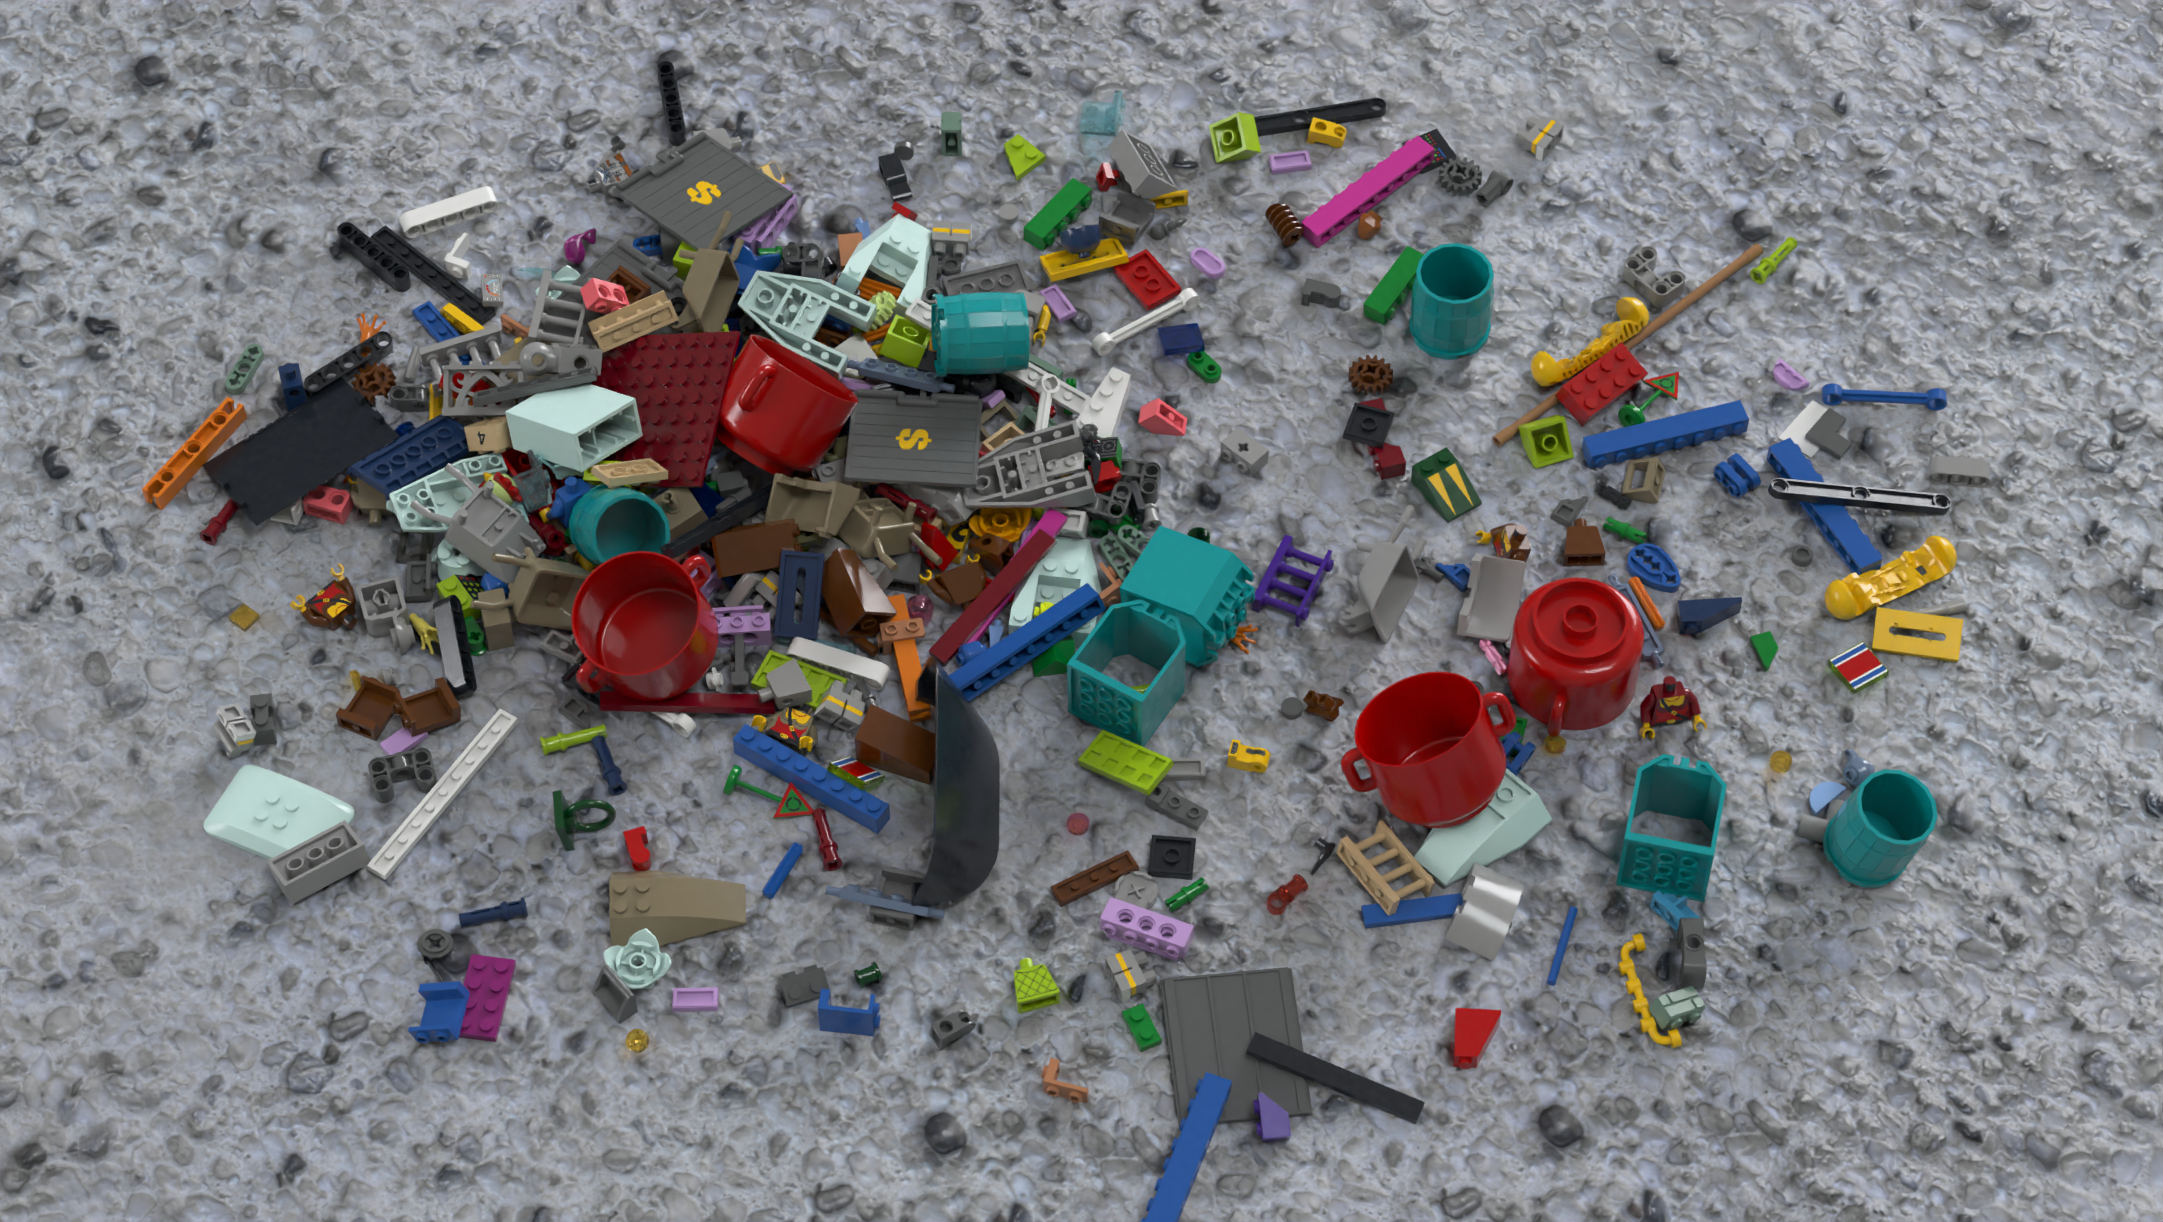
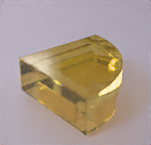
M355 669L348 671L355 692H357L361 687V676Z

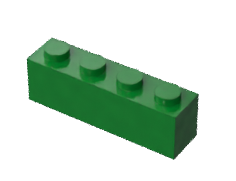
M1072 178L1024 226V240L1041 251L1051 246L1060 235V232L1066 230L1072 221H1076L1085 208L1090 207L1093 201L1092 189Z
M1409 246L1404 249L1363 303L1365 316L1382 325H1385L1388 320L1394 318L1396 309L1399 305L1402 306L1405 303L1407 295L1410 291H1413L1419 260L1424 256L1423 253Z

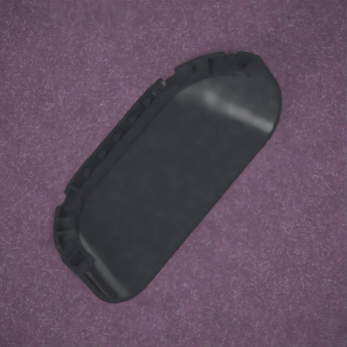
M930 657L915 683V700L935 706L933 844L925 878L922 883H913L911 906L935 907L939 906L940 903L948 901L954 903L972 894L989 876L999 851L1000 763L996 743L988 726L936 658Z

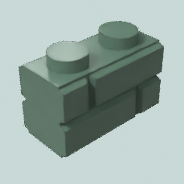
M959 112L941 113L943 156L962 155V116Z
M1693 986L1658 996L1649 1006L1650 1012L1656 1018L1661 1029L1668 1027L1676 1029L1686 1021L1694 1023L1701 1018V1013L1705 1009L1704 1002L1701 997H1698V993Z

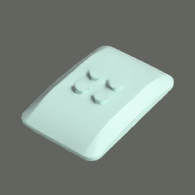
M245 765L237 772L206 818L204 830L212 837L270 860L344 820L350 825L355 817V811L351 805L299 781L255 765Z

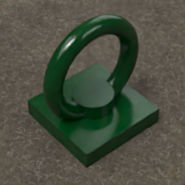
M561 790L553 791L555 829L566 851L575 850L573 830L581 832L599 831L610 826L616 818V811L608 802L589 799L578 801L569 806ZM587 808H597L604 810L607 816L595 823H580L577 820L576 812Z

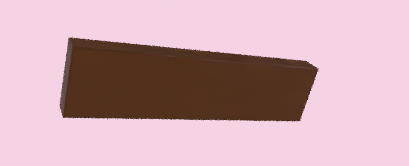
M1129 850L1050 886V891L1060 907H1063L1116 882L1124 874L1127 875L1130 872L1139 871V866Z

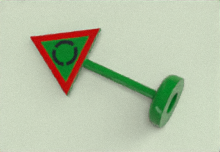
M1679 372L1643 380V383L1657 391L1639 408L1634 405H1625L1619 410L1618 418L1623 427L1645 423L1643 411L1661 393L1677 401Z
M737 765L733 766L724 786V794H733L738 785L779 802L780 805L773 819L812 815L813 809L792 782H790L783 798L740 781L742 768Z

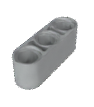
M1935 456L1929 460V480L1935 484L1983 488L1990 484V463L1980 459Z

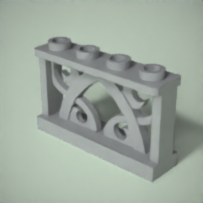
M470 361L469 365H462V362H449V365H444L442 416H506L505 412L516 406L514 399L502 401L501 405L492 403L488 404L487 407H474V405H469L471 398H467V396L474 397V392H471V389L484 377L493 381L497 387L509 385L513 382L514 378L508 380L506 377L509 372H515L518 375L517 383L527 381V373L520 366V361H509V365H502V361H489V365H482L480 361ZM469 371H478V372L475 373L473 376H471V374H470ZM492 371H501V373L498 376ZM459 372L464 374L463 380L457 379L459 384L464 385L462 389L457 388L453 384V376ZM453 391L459 393L455 407H452ZM527 396L519 397L518 404L525 401Z

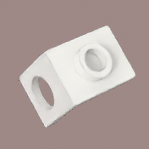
M302 497L294 502V504L270 517L271 520L298 525L304 511Z

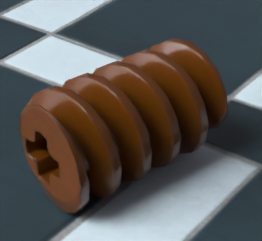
M1276 203L1269 206L1266 210L1265 217L1269 220L1284 246L1294 245L1304 235V228L1301 227L1300 222L1297 221L1288 204L1281 205Z

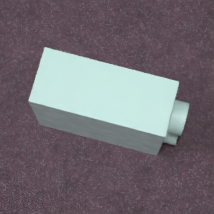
M589 383L537 393L505 412L513 449L580 472L585 471L643 436L635 398Z

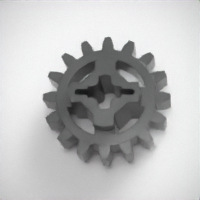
M1456 157V161L1450 158L1448 164L1444 162L1442 168L1439 169L1441 187H1447V193L1454 191L1455 196L1458 192L1462 196L1465 195V192L1472 194L1473 189L1478 190V186L1482 182L1480 166H1474V160L1467 162V157L1463 160Z

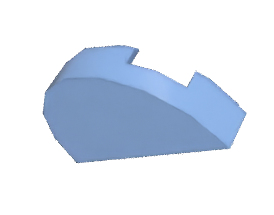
M1831 781L1818 784L1810 793V811L1816 817L1829 806L1830 801L1836 800L1842 795L1846 787Z

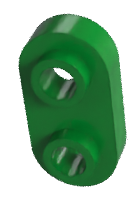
M1193 350L1189 353V368L1204 382L1213 384L1221 379L1222 369L1220 365L1206 352Z

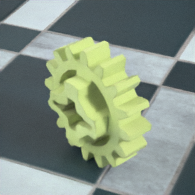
M889 291L878 292L877 295L872 296L871 300L868 301L877 305V316L868 331L876 330L877 327L882 326L883 322L891 317L893 313L891 310L896 307L895 303L897 300Z

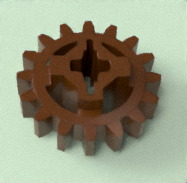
M1366 355L1364 360L1358 357V362L1353 361L1352 367H1349L1348 381L1351 382L1352 388L1357 387V393L1364 391L1365 396L1369 392L1375 396L1377 391L1383 394L1384 389L1389 390L1390 384L1393 382V369H1390L1391 364H1384V358L1377 360V355L1373 359Z
M374 362L372 367L366 364L365 370L360 368L359 371L361 373L359 375L354 374L356 380L351 381L353 389L356 392L359 391L365 397L367 403L369 401L371 405H374L376 400L382 403L383 397L388 399L387 394L390 392V389L397 385L394 381L396 376L389 366L386 367L384 363H381L379 366L377 362Z

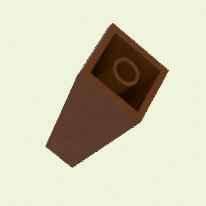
M790 518L732 526L713 536L711 541L718 578L780 567L781 550L803 552V547L798 541L800 529L799 525L795 524V519Z
M837 548L832 552V555L824 562L822 594L841 637L874 638L880 632V623L890 622L897 614V611L854 550Z
M871 704L855 737L856 760L866 766L930 785L935 772V734Z

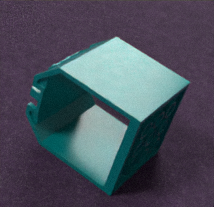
M1160 525L1120 586L1121 603L1141 599L1150 604V608L1147 610L1148 613L1153 614L1157 608L1165 611V618L1168 614L1177 617L1186 642L1185 662L1200 667L1217 661L1218 652L1216 651L1226 647L1229 640L1235 637L1239 624L1245 621L1247 616L1246 604L1255 600V587L1246 583L1245 580L1252 582L1254 576L1253 572L1233 552Z
M1140 599L1114 604L1109 607L1067 663V696L1069 713L1101 730L1145 747L1185 692L1186 642L1177 617L1168 614L1165 618V611L1157 608L1153 614L1147 612L1150 604ZM1131 654L1139 658L1140 661L1160 670V672L1144 694H1141L1102 673L1113 657Z
M1662 754L1640 766L1637 770L1616 885L1653 893L1659 890L1663 895L1668 893L1679 898L1686 895L1689 900L1704 902L1714 859L1727 784L1708 762L1697 760L1696 767L1691 768L1689 767V758L1681 757L1680 765L1673 764L1675 756ZM1650 810L1680 818L1702 820L1712 832L1710 847L1631 832L1633 818Z

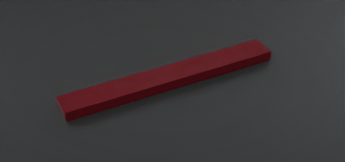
M1039 529L929 649V654L946 666L958 653L959 647L968 642L1057 544L1056 540Z
M600 691V711L775 714L774 700L771 699L762 703L758 694L682 693L661 701H641L624 696L617 691Z

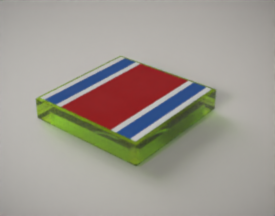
M1863 641L1828 660L1829 667L1853 695L1889 674L1888 669Z
M850 756L829 762L827 767L829 772L861 790L883 783L885 775Z

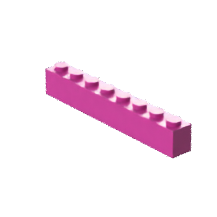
M1418 135L1412 140H1408L1403 147L1393 151L1388 158L1377 163L1372 170L1365 172L1360 179L1349 184L1344 191L1336 194L1325 205H1321L1312 215L1306 216L1301 223V227L1305 230L1303 236L1317 248L1321 247L1357 220L1362 213H1366L1433 162L1434 148Z

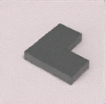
M1830 408L1805 436V439L1839 460L1852 445L1851 441L1837 433L1845 424L1846 418Z

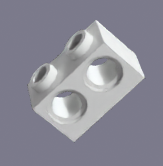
M1044 507L1043 515L1046 513L1049 507ZM1051 507L1068 518V521L1057 535L1086 539L1089 517L1086 512Z

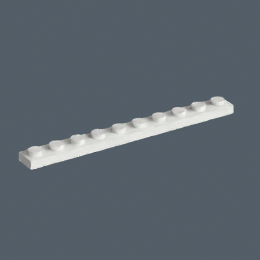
M915 298L905 312V317L931 331V306ZM1029 362L1027 370L1008 371L1004 374L1037 392V380L1049 373ZM1058 379L1060 388L1052 395V401L1080 416L1091 397ZM1045 381V388L1047 390L1052 389L1051 384L1048 381Z
M502 709L496 712L369 862L367 868L370 872L384 880L391 875L518 724V718Z

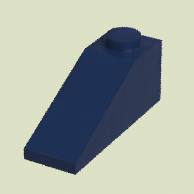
M1742 597L1678 600L1676 618L1679 634L1701 633L1740 613Z

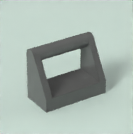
M608 964L603 966L592 989L593 994L615 1020L621 1024L638 1012L636 998Z

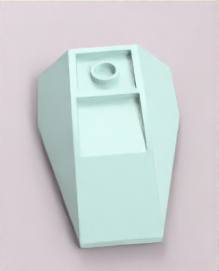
M501 453L467 458L451 464L464 473L477 487L485 480L484 472L493 475L496 472L506 474L507 467ZM443 468L390 493L389 498L403 532L446 533L449 525L426 519L411 508L410 504L413 500H416L432 513L452 518L473 493ZM515 503L511 505L529 523L523 505L516 506Z
M1506 768L1500 787L1482 812L1456 826L1433 828L1414 855V858L1426 872L1444 887H1447L1468 876L1474 862L1485 867L1522 848L1552 821V817L1539 795Z

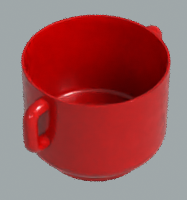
M750 335L733 363L715 436L731 450L756 466L774 475L778 473L792 478L795 471L810 472L821 464L859 400L839 380L801 355L762 336Z
M648 551L628 552L605 561L590 573L577 592L571 616L575 640L587 658L576 674V680L585 692L595 693L607 683L615 691L629 698L641 701H661L684 693L705 675L716 654L718 625L711 605L700 591L711 574L710 566L702 556H691L680 565L675 560L659 553ZM696 569L697 574L692 578L690 574ZM596 670L598 674L591 679L590 675Z
M1564 578L1546 583L1534 590L1523 601L1517 611L1513 624L1507 671L1509 688L1516 702L1527 714L1539 722L1548 725L1547 732L1551 737L1559 736L1562 729L1575 731L1603 726L1619 717L1629 706L1636 691L1644 646V628L1637 609L1617 589L1603 582L1588 578Z
M1427 672L1413 675L1390 685L1366 705L1355 726L1354 737L1357 747L1344 754L1341 759V769L1353 790L1368 792L1377 789L1385 807L1400 820L1429 828L1456 826L1482 812L1500 787L1507 766L1506 753L1500 737L1509 734L1515 728L1516 715L1509 699L1504 694L1490 692L1481 696L1476 685L1459 674ZM1492 705H1497L1503 722L1497 725L1493 724L1487 710ZM1363 759L1370 774V777L1366 779L1360 778L1354 765L1356 761Z

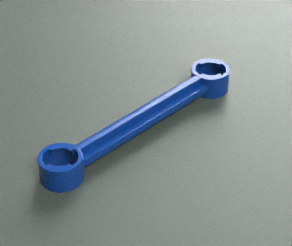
M1830 383L1824 385L1821 389L1822 402L1829 406L1838 405L1842 401L1926 405L1928 409L1934 411L1942 410L1947 406V393L1940 388L1930 389L1926 393L1850 390L1842 389L1840 385Z

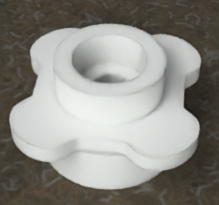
M712 667V672L706 674V682L710 690L716 689L717 692H721L720 686L724 683L722 673H718L715 667Z

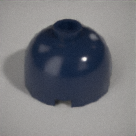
M1097 224L1085 225L1078 229L1071 228L1060 232L1063 248L1072 255H1078L1079 258L1090 257V252L1095 251L1101 242V232Z

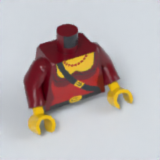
M1672 676L1665 677L1663 684L1653 685L1650 693L1640 704L1641 723H1643V727L1639 730L1640 737L1645 739V732L1648 730L1649 738L1653 739L1655 737V731L1650 728V725L1656 726L1691 720V716L1694 717L1692 727L1696 732H1698L1696 725L1699 722L1703 723V727L1706 730L1707 724L1700 718L1701 710L1697 697L1689 688H1684L1682 682L1676 681V678Z

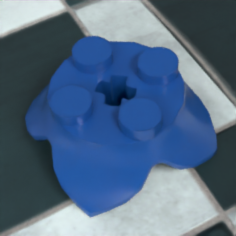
M734 244L731 246L730 249L727 250V252H729L730 254L732 252ZM743 245L735 262L760 271L773 272L779 266L781 256L780 254H767L759 257Z

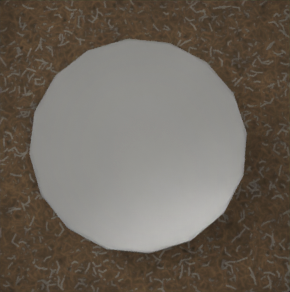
M1133 871L1130 874L1122 875L1117 880L1114 887L1115 899L1149 910L1157 902L1158 886L1152 876L1145 872Z

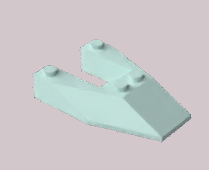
M898 213L857 245L835 286L854 294L869 269L903 288L895 304L896 307L892 309L891 317L894 318L897 314L906 318L905 312L915 298L921 300L922 292L927 287L930 256L933 254L932 231Z
M759 270L755 272L737 304L778 344L811 361L839 381L847 369L848 356L813 340L823 320L829 314L868 332L877 316V305L822 279Z
M1060 536L1054 538L1057 544L1027 575L1016 590L1008 625L1009 635L1034 619V608L1040 607V604L1043 602H1051L1055 605L1086 583L1098 594L1102 592L1090 540ZM1099 615L1073 632L1075 647L1082 645L1097 625Z

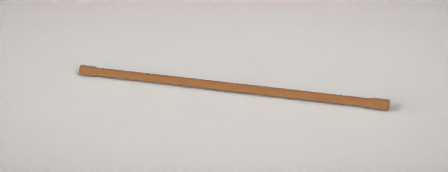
M1754 244L1724 269L1643 327L1639 333L1623 342L1625 347L1631 350L1747 263L1755 260L1763 254L1762 247L1759 244ZM1558 391L1513 424L1505 427L1493 436L1494 444L1501 447L1519 432V425L1533 422L1559 403V399L1555 396Z

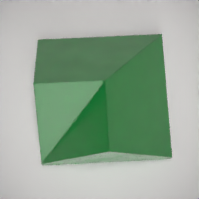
M1071 634L1032 659L1035 677L1067 673V663L1075 654L1074 639Z

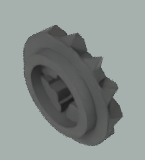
M428 930L418 938L417 948L421 952L422 957L427 956L430 960L433 958L441 960L442 956H449V952L453 950V938L444 930ZM439 943L440 948L436 946L432 948L431 944L437 945Z

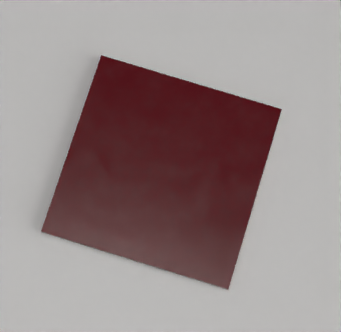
M739 331L643 335L602 353L601 375L597 376L596 381H592V385L635 398L643 436L606 457L603 461L624 462L651 458L668 470V479L660 480L659 483L643 482L638 486H632V489L693 488L703 486L721 414L723 398L741 334ZM577 475L568 476V477H576L577 479H579V478L583 479V476H582V477L577 476Z

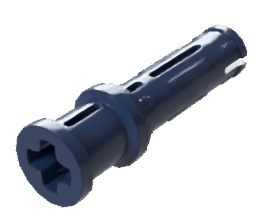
M597 735L591 742L603 769L602 778L608 784V793L610 795H621L627 790V784L621 778V769L613 761L605 737Z
M522 897L518 901L509 903L503 901L499 906L459 913L461 928L500 919L510 921V918L523 915L528 917L526 901Z

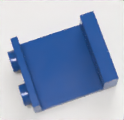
M460 981L420 984L418 992L426 1000V1005L420 1026L409 1027L408 1032L417 1042L423 1044L433 1041L448 1042L449 1040H458L470 992Z
M821 989L818 1003L820 1031L874 1036L875 1028L880 1027L881 1015H879L880 1004L876 1003L875 994H871L869 1007L866 1010L832 1006L830 989Z

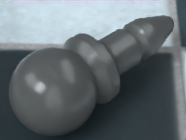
M1176 219L1167 225L1165 222L1162 225L1156 224L1151 228L1150 235L1155 240H1161L1165 235H1170L1169 231L1182 226L1187 219Z

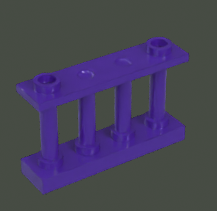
M1285 534L1255 592L1252 611L1260 613L1262 607L1267 605L1296 615L1295 626L1299 627L1302 620H1307L1310 612L1309 607L1326 573L1331 572L1334 560H1332L1331 550H1328L1324 559L1295 549L1292 546L1293 537ZM1294 557L1319 566L1316 575L1287 565V559ZM1279 574H1289L1311 582L1308 591L1278 581ZM1278 589L1303 598L1300 607L1270 597L1271 590Z

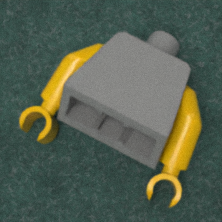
M1019 289L1015 293H1024L1028 317H1033L1034 331L1039 330L1033 336V344L1035 345L1037 339H1042L1041 347H1043L1046 337L1044 332H1047L1051 319L1049 308L1045 305L1046 298L1038 291L1031 293Z

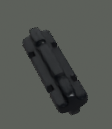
M1601 480L1595 483L1593 489L1595 492L1603 493V497L1616 505L1619 504V507L1624 510L1630 507L1632 502L1627 496L1623 497L1622 493L1609 485L1606 486V483Z

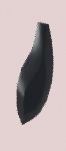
M1086 446L1082 452L1090 458L1094 485H1097L1101 470V459L1098 452Z
M1321 837L1316 841V845L1322 848L1312 869L1311 875L1330 857L1335 849V843H1329Z

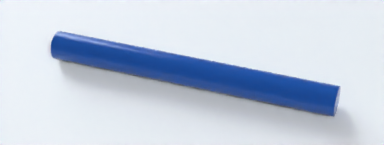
M1569 907L1547 979L1548 985L1554 986L1556 984L1578 909L1576 907Z

